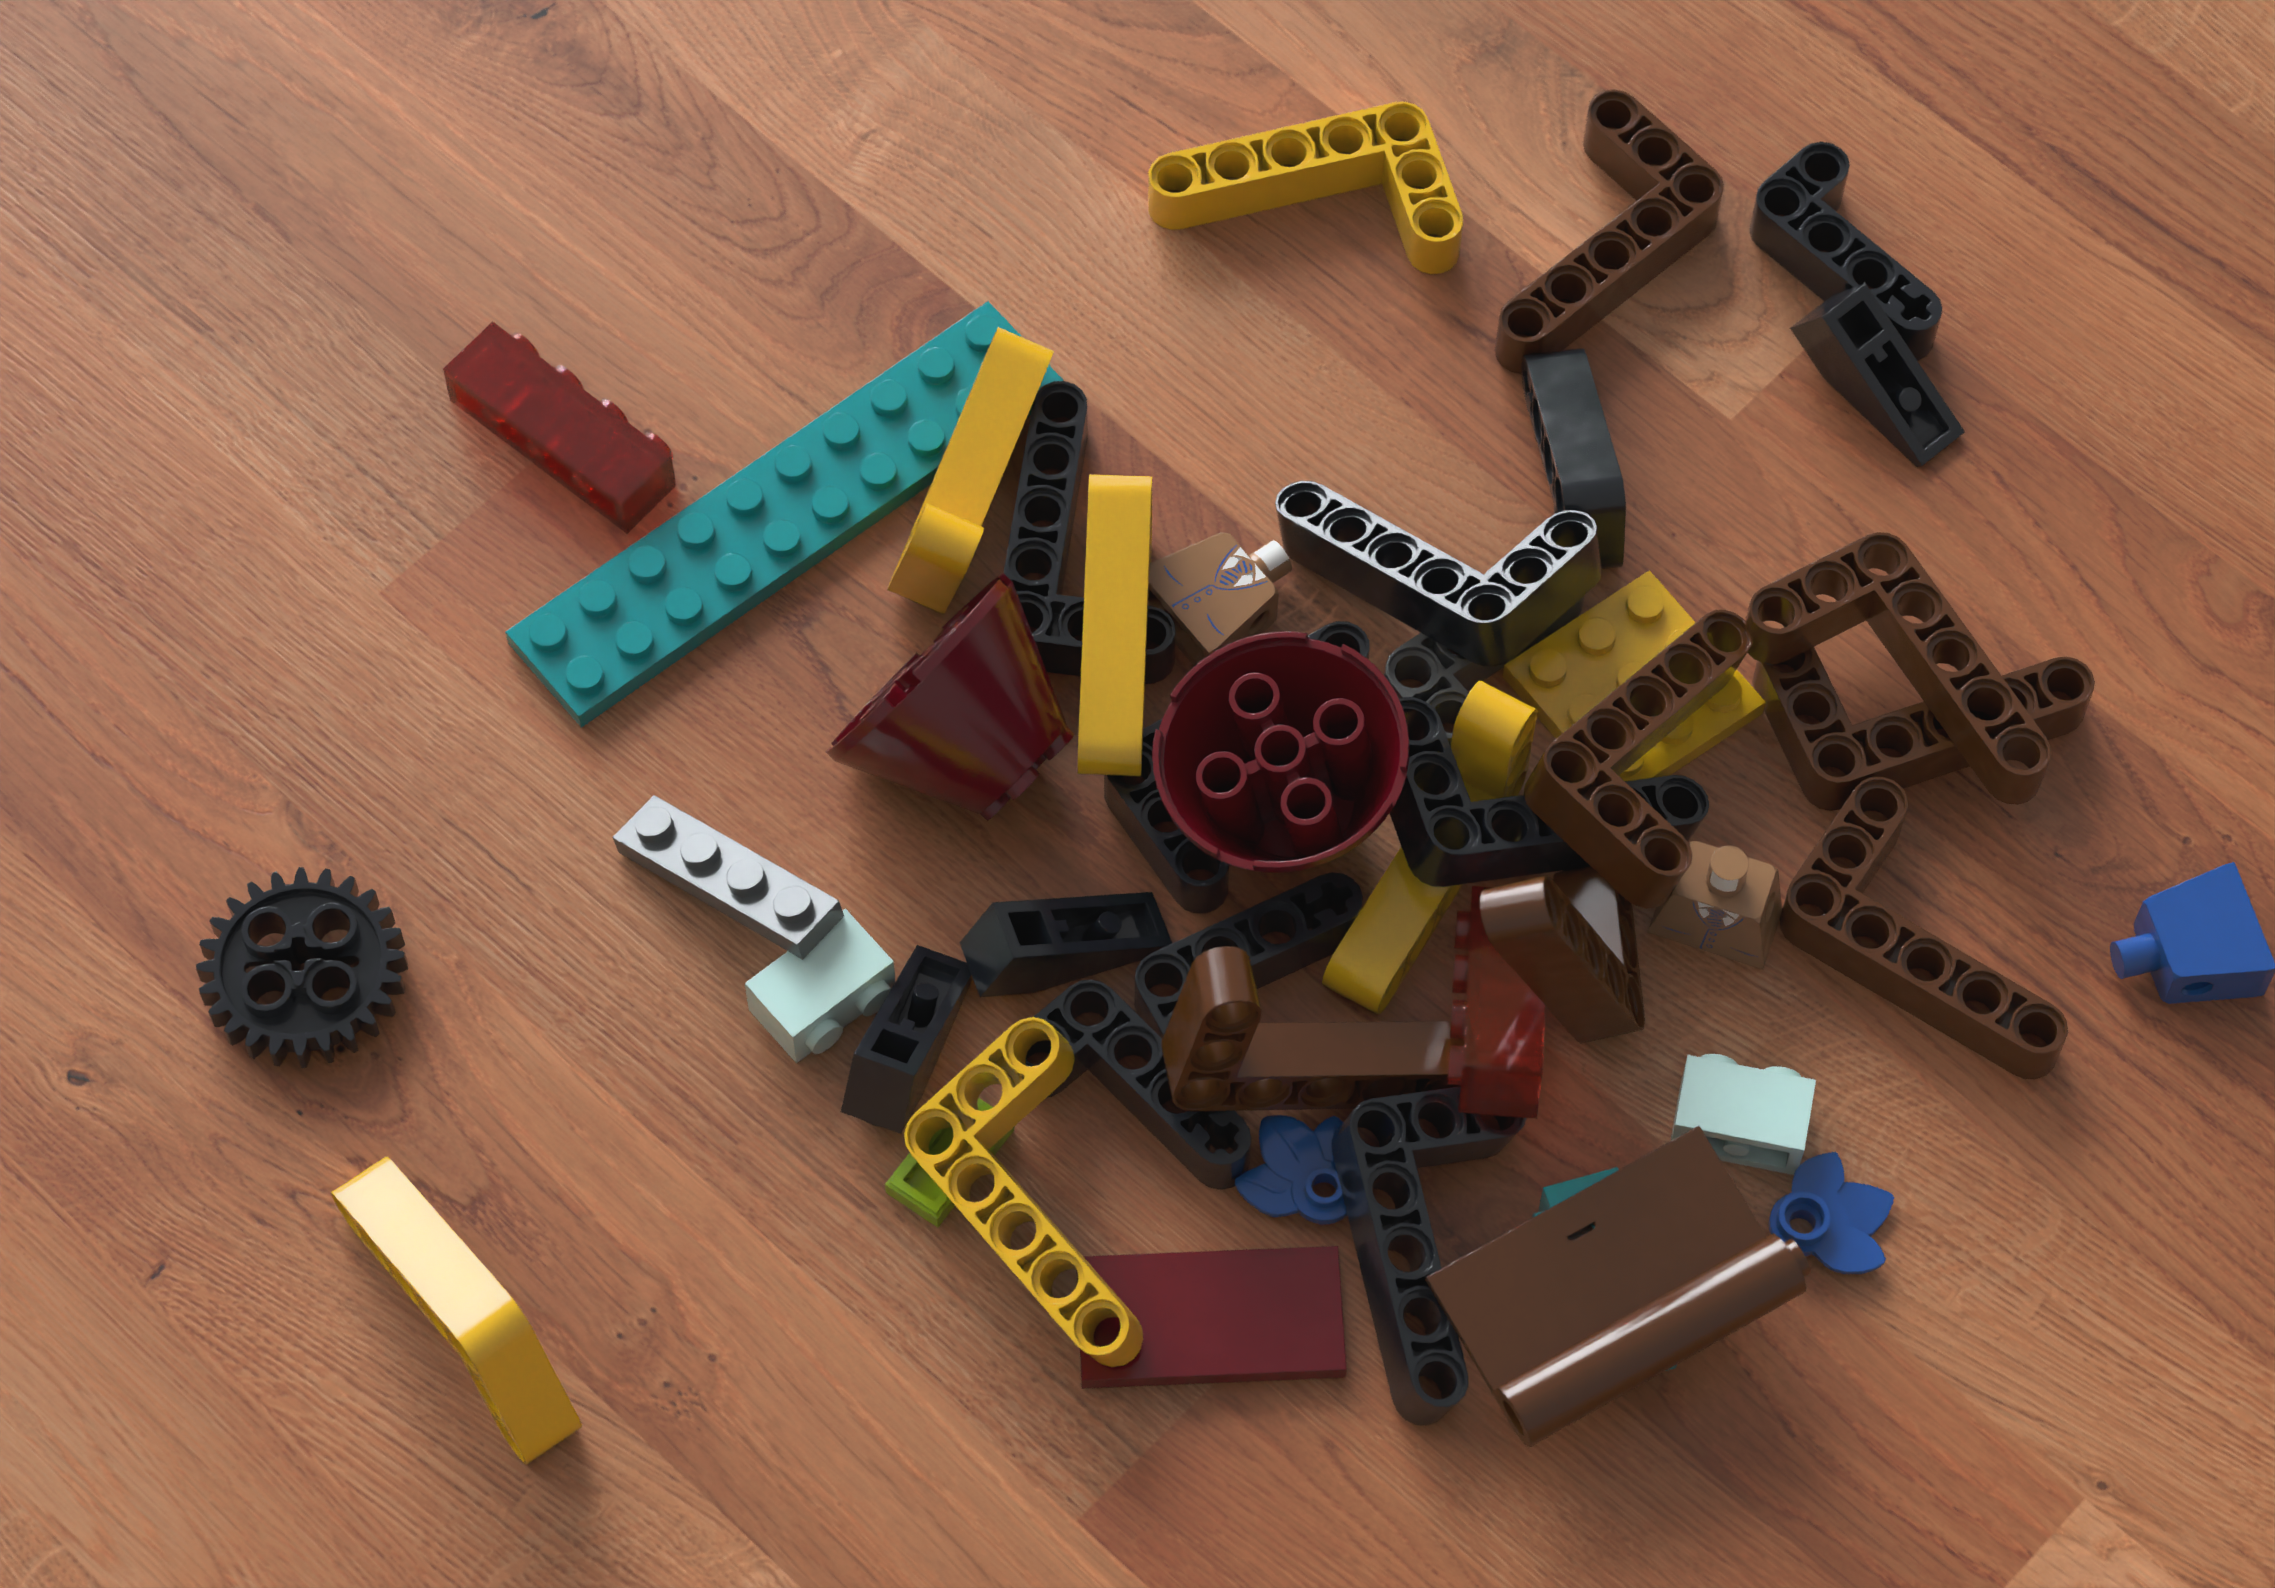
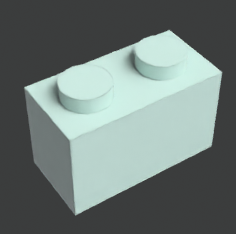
M846 908L843 909L844 917L803 960L787 951L745 983L749 1011L796 1063L811 1052L820 1054L829 1049L840 1038L843 1028L861 1014L871 1016L878 1012L896 982L894 961Z
M1705 1054L1701 1057L1688 1055L1681 1079L1670 1141L1700 1126L1721 1161L1794 1175L1800 1166L1805 1150L1816 1080L1801 1077L1798 1072L1786 1067L1772 1066L1763 1070L1738 1065L1732 1058L1720 1054Z

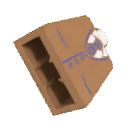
M1220 532L1149 563L1148 606L1160 608L1170 615L1175 624V644L1195 666L1211 653L1230 643L1246 637L1263 634L1274 623L1278 613L1279 593L1273 583L1291 572L1292 564L1285 550L1274 540L1248 555L1231 534Z
M1699 841L1689 842L1692 851L1691 865L1666 902L1655 909L1648 933L1763 969L1782 912L1778 869L1772 864L1747 857L1743 850L1735 846H1722L1718 848Z

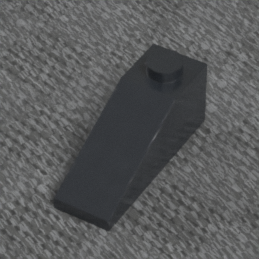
M1866 283L1832 295L1790 328L1822 377L1916 467L1923 466L1965 432Z
M1141 892L993 902L959 943L979 996L991 997L1036 993L1141 961L1149 954L1172 944L1153 893Z
M919 945L916 946L853 1054L841 1108L842 1113L864 1120L871 1125L902 1133L924 1093L973 977L967 962Z

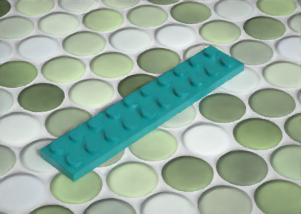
M987 301L505 631L508 644L582 728L930 486L997 328L999 327L1020 337L1022 336ZM1048 365L1038 390L1053 381H1063L1050 365ZM1032 406L1027 417L1031 415Z

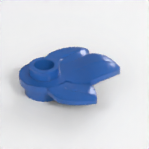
M1272 1115L1264 1117L1259 1128V1145L1261 1156L1265 1163L1246 1171L1235 1179V1187L1239 1194L1258 1211L1271 1217H1284L1299 1213L1308 1221L1323 1225L1333 1224L1344 1219L1347 1216V1211L1332 1154V1138L1343 1121L1336 1116L1329 1117L1319 1124L1313 1132L1304 1122L1292 1116ZM1320 1182H1326L1333 1185L1336 1192L1330 1197L1323 1198L1316 1195L1312 1188Z
M1836 1152L1820 1154L1807 1159L1797 1168L1792 1181L1791 1193L1781 1197L1773 1206L1769 1217L1770 1234L1777 1235L1783 1242L1789 1239L1794 1240L1805 1256L1814 1255L1824 1266L1833 1272L1842 1274L1872 1272L1884 1265L1886 1258L1880 1246L1870 1236L1885 1222L1893 1205L1894 1196L1892 1193L1871 1185L1844 1182V1169L1839 1155ZM1796 1218L1804 1219L1810 1223L1812 1231L1807 1234L1798 1233L1792 1229L1790 1221Z

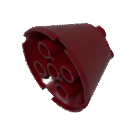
M1004 573L999 574L964 605L942 627L943 630L933 640L935 644L930 645L921 655L916 652L847 724L831 743L833 747L826 750V753L835 762L977 814L980 813L988 821L1010 799L1015 800L1035 781L1040 774L1036 769L1046 758L1051 760L1070 742L1075 734L1066 726V721L1014 584Z
M1303 632L1258 634L1230 643L1211 653L1195 665L1170 694L1171 702L1162 718L1159 730H1155L1152 753L1153 772L1158 792L1172 821L1194 845L1205 853L1232 866L1251 871H1299L1325 864L1350 852L1374 833L1387 818L1402 791L1409 765L1410 741L1405 714L1399 698L1387 678L1370 660L1347 645L1343 644L1341 648L1328 642L1310 639L1308 634Z

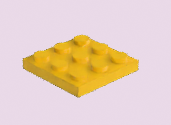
M1649 570L1506 663L1502 677L1526 704L1537 709L1538 719L1555 738H1558L1696 622ZM1736 670L1724 688L1625 770L1620 777L1624 781L1672 775L1762 715L1766 703L1765 700L1743 675Z

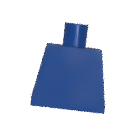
M2235 862L2222 865L2148 897L2142 902L2134 921L2136 936L2114 941L2110 944L2111 961L2117 976L2120 979L2150 972L2160 999L2168 1004L2262 996L2265 994L2275 974V961Z

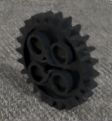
M298 867L293 884L285 885L282 877L276 871L271 875L272 889L263 892L253 882L247 884L251 900L246 904L229 897L226 903L232 918L230 920L219 917H212L210 919L211 927L218 939H203L200 941L199 945L203 956L208 960L196 964L200 981L206 983L199 988L205 1006H212L208 1013L215 1028L226 1025L224 1032L229 1044L233 1046L246 1038L245 1046L249 1057L253 1059L259 1056L266 1047H269L274 1066L279 1067L285 1060L288 1052H296L301 1068H307L311 1051L320 1050L324 1059L328 1063L334 1062L335 1055L334 1045L342 1042L347 1049L355 1053L359 1051L355 1037L358 1031L362 1030L374 1037L380 1034L374 1018L375 1014L394 1017L396 1013L395 1008L388 995L405 993L402 976L397 973L408 970V962L405 952L399 950L405 946L401 929L392 928L395 925V919L390 907L378 909L380 904L375 890L370 889L358 896V886L355 877L352 876L345 879L337 888L335 887L331 870L326 868L316 883H309L304 867ZM338 929L348 931L347 935L337 942L321 941L330 931ZM273 933L284 935L281 941L275 945L267 947L257 945L266 935ZM356 961H359L356 967H350ZM305 963L304 970L300 971L301 964ZM255 966L254 969L248 973L246 972L247 968ZM342 987L348 989L347 993L338 1000L326 1001L320 999L326 991L332 988ZM280 991L284 993L275 1003L268 1005L256 1003L267 992Z

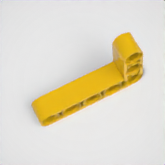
M1408 102L1389 103L1168 153L1158 157L1152 163L1148 174L1149 215L1160 227L1170 230L1185 229L1379 184L1383 186L1407 257L1411 264L1419 271L1428 274H1441L1450 270L1457 263L1460 255L1463 229L1462 211L1429 119L1421 108ZM1395 139H1403V140H1407V141H1401V142H1400V141H1397V140H1395ZM1338 152H1348L1352 154H1341ZM1288 164H1290V165H1293L1294 167H1285V166H1281V165H1288ZM1234 177V178H1238V179H1237V180H1228V179H1224V178ZM1419 186V187H1423V188H1425V189H1415V188H1411V187ZM1169 190H1179V191H1182V192H1180V193H1171V192H1168V191H1169ZM1428 234H1437V235H1441V236H1443V237H1435V238H1434V237L1428 236Z
M997 328L887 588L888 591L941 614L945 613L967 572L982 537L984 528L981 526L1054 351L1002 328Z
M1089 474L1078 774L1141 776L1149 563H1151L1152 477Z
M1478 681L1473 686L1463 702L1455 720L1451 749L1471 802L1518 796L1528 772L1537 718V709L1483 681ZM1400 847L1331 957L1323 975L1322 985L1378 1015L1381 1014L1393 998L1463 884L1433 887L1421 882L1413 875L1407 864L1402 847Z
M1024 1018L1010 1026L913 1114L907 1122L905 1129V1145L914 1159L1071 1340L1101 1365L1109 1367L1123 1366L1133 1360L1141 1350L1143 1331L1137 1317L989 1150L1056 1090L1070 1075L1074 1065L1073 1049L1069 1042L1051 1024L1040 1018ZM1038 1041H1051V1051L1048 1058L1037 1066H1026V1055L1031 1046ZM994 1084L1002 1085V1096L997 1105L989 1110H978L977 1101L983 1089ZM953 1128L954 1137L949 1148L941 1154L930 1155L929 1143L933 1135L941 1129ZM983 1175H994L995 1185L989 1197L980 1202H971L969 1192L975 1180ZM1024 1222H1035L1036 1235L1031 1244L1024 1249L1013 1250L1010 1240L1016 1227ZM1064 1270H1077L1078 1283L1074 1291L1066 1297L1054 1298L1052 1285L1057 1275ZM1118 1317L1121 1329L1116 1340L1108 1346H1096L1094 1343V1332L1098 1324L1106 1318Z
M384 1157L331 1192L336 1206L354 1233L460 1356L500 1432L525 1465L582 1428V1423L533 1328L519 1306L388 1157Z

